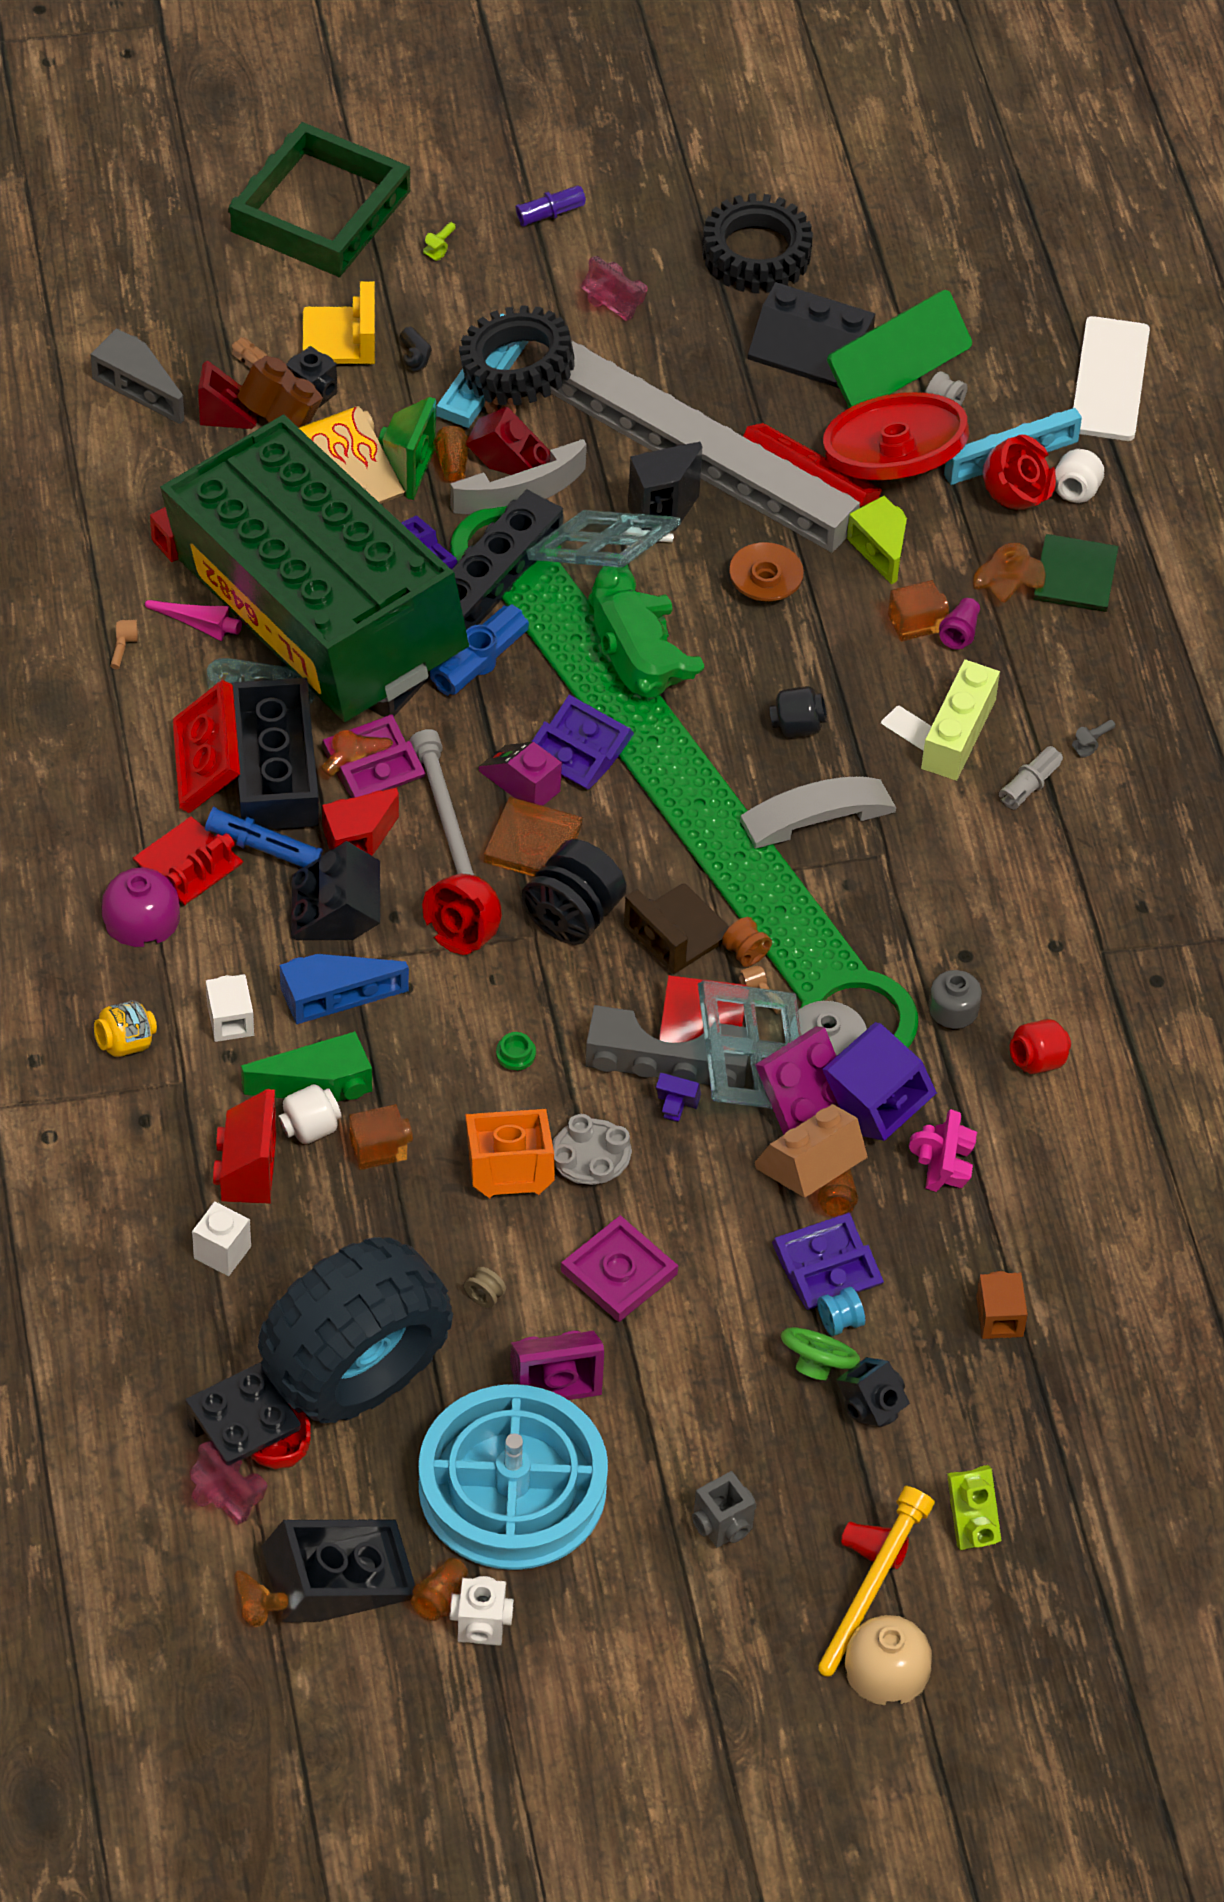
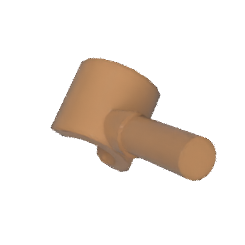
M120 620L116 623L117 641L110 665L111 668L119 669L124 650L126 649V642H138L137 620Z
M752 966L741 970L742 976L739 977L740 984L747 985V992L758 989L760 995L763 996L777 1015L782 1013L784 1007L770 991L764 969L760 966Z

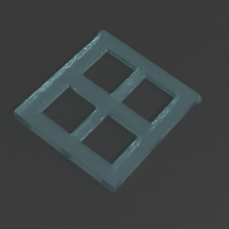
M583 510L527 551L528 560L623 568L681 524V519L671 516ZM588 524L610 525L601 533L580 531ZM631 527L652 529L644 536L621 535ZM565 541L587 542L578 550L557 548ZM608 544L629 546L621 553L598 552Z
M701 981L698 983L712 1092L711 1098L715 1102L773 1109L755 1064L760 1062L762 1057H768L802 1035L796 993ZM717 1001L743 1004L748 1038L721 1035ZM755 1006L781 1009L786 1043L759 1039ZM724 1052L750 1055L755 1090L728 1086Z

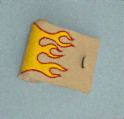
M359 406L299 427L380 504L404 495L405 491L374 433V423L368 411H363Z

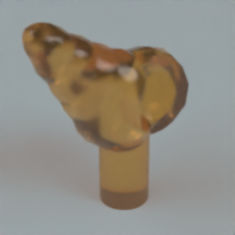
M350 730L341 731L333 737L332 748L334 753L321 766V769L328 776L333 777L339 771L340 766L346 762H353L371 754L384 751L393 745V741L386 737L356 735Z
M242 1570L236 1572L235 1580L242 1602V1618L248 1625L260 1627L266 1622L268 1611L284 1610L287 1608L288 1597L285 1593H270L266 1587L255 1581L249 1574Z

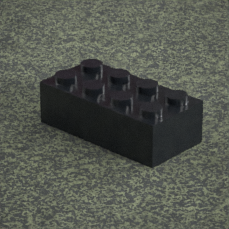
M307 678L231 682L230 684L233 685L240 775L237 776L241 819L252 818L255 820L254 824L267 829L319 826V797Z

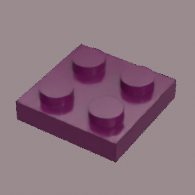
M815 1026L755 1064L783 1135L788 1130L796 1128L815 1116L821 1109L827 1108L832 1104L839 1107L822 1071L836 1057L825 1027Z
M620 1215L561 1262V1272L616 1321L620 1322L678 1275V1265Z

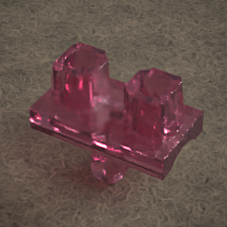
M598 256L591 257L588 262V274L580 287L588 293V302L595 307L604 304L625 321L632 319L637 305L644 302L648 287L640 280L632 282L624 276L622 267L615 262L606 263Z
M210 1441L199 1445V1458L190 1471L191 1481L196 1485L192 1492V1500L201 1507L212 1502L218 1509L222 1508L237 1525L247 1521L252 1506L263 1500L268 1487L267 1482L258 1473H252L243 1477L239 1473L242 1460L230 1466L226 1465Z

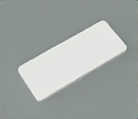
M1095 316L1087 318L1073 407L1082 416L1079 434L1123 441H1131L1135 438L1150 330L1147 324Z

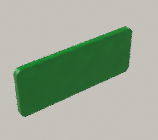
M942 290L830 353L827 357V362L847 406L850 408L869 399L890 395L968 350L972 346V339L951 293L948 290Z

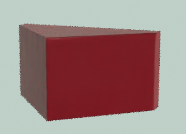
M208 360L202 364L198 387L200 425L241 429L254 428L258 414L248 409L237 397L242 386Z

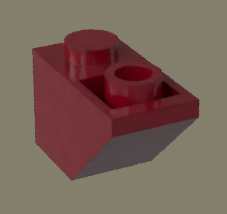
M508 406L479 418L465 443L489 469L509 475L550 462V450Z

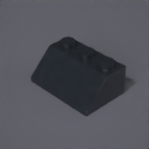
M775 282L762 306L748 352V360L839 388L827 362V357L835 350L874 329L876 314Z

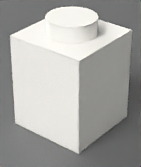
M245 974L237 976L226 975L217 979L206 980L207 1007L214 1041L254 1036L253 1009Z
M214 1202L192 1231L194 1259L230 1276L251 1248L250 1219Z

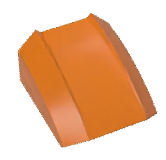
M546 1109L465 1114L473 1187L489 1199L493 1195L535 1192L539 1195L555 1181L554 1149Z

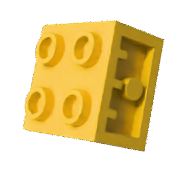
M360 282V296H353V307H304L303 351L312 346L322 354L330 356L337 364H375L374 282Z

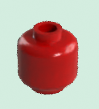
M1052 1019L1039 1020L1020 1025L1016 1029L1009 1045L1010 1055L1013 1062L1024 1072L1034 1075L1061 1068L1068 1059L1071 1040L1068 1033L1057 1021Z

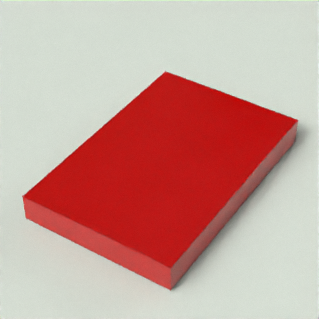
M223 679L173 718L179 808L188 813H191L240 775L233 685Z

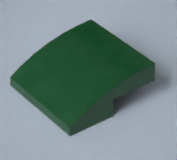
M1046 534L1034 600L1107 612L1119 546Z

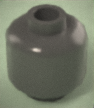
M949 970L939 974L932 982L928 1007L932 1018L943 1027L952 1029L964 1028L972 1024L978 1017L982 997L980 983L973 975L965 971Z

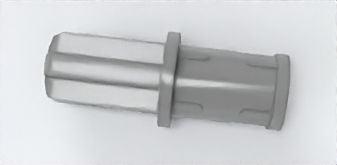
M1049 746L1029 765L1023 764L1019 768V774L999 791V797H1003L1001 801L1010 809H1017L1032 792L1041 790L1044 787V780L1061 765L1063 760L1062 754L1053 746Z

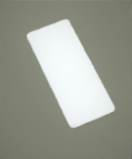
M901 706L894 708L881 721V724L924 751L925 739L932 727L931 725Z

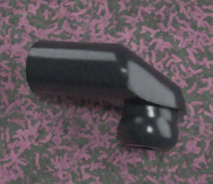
M407 327L401 332L399 337L409 348L408 354L404 353L403 361L409 370L419 371L428 364L432 348L413 327Z

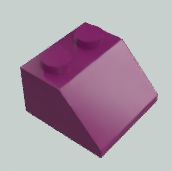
M568 1331L559 1336L545 1338L527 1337L521 1341L511 1342L510 1366L514 1384L542 1388L554 1392L567 1400L602 1395L605 1351L603 1343L595 1331Z

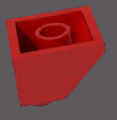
M266 1089L227 1110L225 1127H218L216 1147L217 1151H223L222 1161H214L213 1185H220L221 1201L271 1204L277 1138L275 1090Z

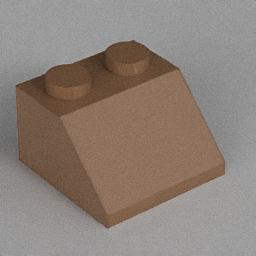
M832 1104L827 1108L821 1109L815 1116L796 1128L788 1130L782 1137L769 1144L754 1163L757 1170L806 1198L868 1156L858 1118Z

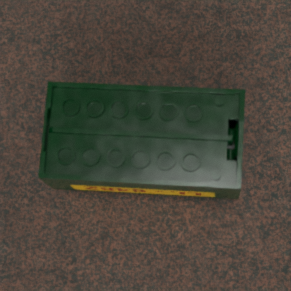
M284 414L160 486L180 562L225 606H229V610L299 678H307L308 687L344 722H347L378 702L391 701L429 677L428 671L469 647L454 571Z

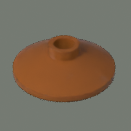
M761 542L745 546L733 556L729 575L735 588L745 596L759 601H776L784 599L798 590L803 581L804 569L799 557L787 547L775 543Z

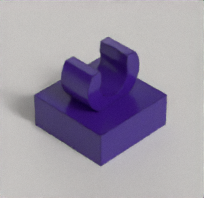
M660 1073L656 1090L658 1099L665 1100L662 1110L664 1119L680 1122L684 1106L697 1109L701 1097L700 1084Z

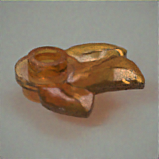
M1008 543L1001 546L995 552L992 560L980 566L974 575L973 583L975 589L991 587L993 594L1001 602L1005 603L1022 583L1029 587L1042 588L1045 583L1046 574L1042 562L1030 557L1028 549L1023 544Z

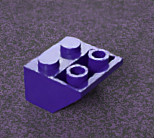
M877 1022L872 1024L822 1069L839 1107L858 1118L862 1136L885 1141L937 1094L922 1060L881 1023Z

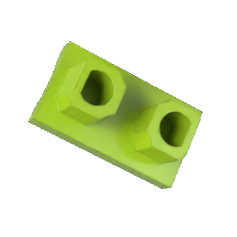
M985 1465L971 1471L948 1473L950 1504L953 1513L957 1547L960 1550L1001 1542L992 1468L989 1465Z

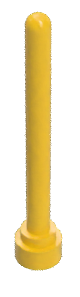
M905 1486L896 1503L899 1507L896 1512L899 1516L819 1663L818 1670L821 1675L829 1677L834 1674L846 1652V1647L856 1628L860 1626L914 1523L919 1524L921 1519H927L935 1504L934 1500L920 1490Z

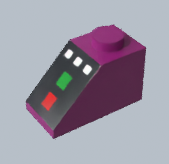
M535 742L504 745L479 766L480 773L534 813L561 791L562 762Z

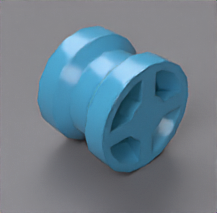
M852 1287L842 1289L839 1295L834 1297L827 1294L818 1298L817 1304L820 1318L826 1331L832 1337L841 1334L846 1327L858 1328L865 1325V1313L862 1303Z

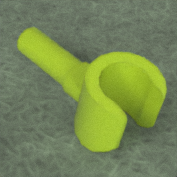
M449 222L436 235L428 233L425 237V243L428 246L424 248L423 252L435 261L440 260L448 248V244L444 240L455 230V224Z

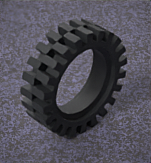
M756 193L748 194L747 202H744L741 195L734 196L733 205L726 199L721 202V209L715 207L711 211V216H707L705 221L702 252L705 266L708 270L713 269L712 276L716 279L723 276V284L728 287L736 281V290L744 292L746 285H752L751 293L759 294L760 286H765L766 293H770L775 282L788 286L789 281L795 284L799 281L800 274L804 276L807 271V265H810L813 232H811L812 226L810 221L806 222L807 216L802 211L797 214L798 207L793 203L785 208L786 199L778 197L775 204L771 203V195L769 194L763 195V201H756ZM761 227L780 233L789 243V247L782 255L774 258L751 259L734 253L726 244V239L739 229Z
M513 306L505 308L506 315L500 316L496 310L490 313L491 321L482 317L477 320L478 327L471 325L467 329L468 336L463 335L461 339L462 346H459L465 381L469 389H473L477 397L480 398L484 395V399L487 402L492 403L497 397L498 405H506L508 399L512 398L514 405H522L521 397L528 396L529 403L537 401L536 393L539 392L546 398L551 395L550 386L559 390L563 386L562 379L568 381L571 376L570 370H574L575 356L569 328L567 325L565 326V322L561 317L556 318L555 313L550 310L544 315L543 308L536 306L533 312L530 313L528 306H520V312L514 313ZM535 341L543 343L549 348V351L541 360L521 369L501 370L492 368L486 363V359L493 351L513 342Z

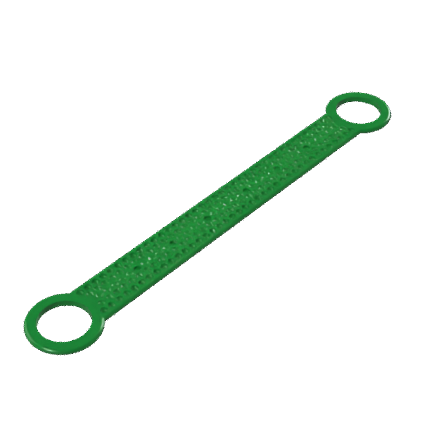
M507 506L477 510L460 522L452 535L450 544L451 554L457 558V563L462 559L473 534L483 526L497 522L505 513ZM557 537L542 553L539 560L529 567L513 584L512 589L509 592L506 591L502 597L503 602L506 606L513 604L522 611L524 617L529 621V628L526 633L575 698L631 728L634 732L619 758L739 919L751 917L757 924V930L766 933L771 938L772 946L766 956L801 1001L800 1008L813 1002L825 1001L829 996L843 989L865 988L873 990L885 996L896 1008L900 1024L894 1036L909 1048L918 1030V1012L910 994L890 977L867 969L773 844L754 848L740 822L741 815L748 810L661 695L650 698L632 693L626 688L609 655H604L601 651L600 637L594 622V608L559 562L561 541L560 537Z

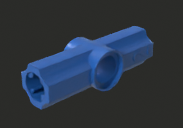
M513 604L510 606L504 605L482 625L468 628L466 632L469 647L430 671V679L435 683L437 689L446 696L450 694L456 695L477 675L487 674L495 668L496 658L528 630L529 621L524 617L522 611Z

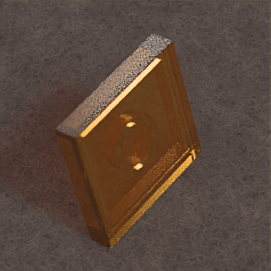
M509 797L484 853V862L535 876L541 867H545V863L565 840L577 839L582 827L583 817Z

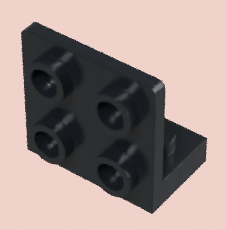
M261 1362L186 1398L187 1424L195 1438L206 1434L224 1463L228 1466L301 1429L299 1419L263 1371Z

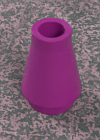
M971 598L962 599L958 606L940 622V639L944 645L951 649H962L973 642L977 617L980 612V605L977 601Z

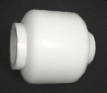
M1075 449L1062 456L1055 469V491L1063 499L1073 503H1082L1095 496L1104 478V466L1101 460L1094 453L1085 449Z
M315 1084L287 1096L283 1101L284 1113L278 1116L286 1136L289 1138L295 1135L305 1145L333 1133L337 1129V1120L342 1118L339 1106L330 1089L328 1088L323 1091L321 1087Z

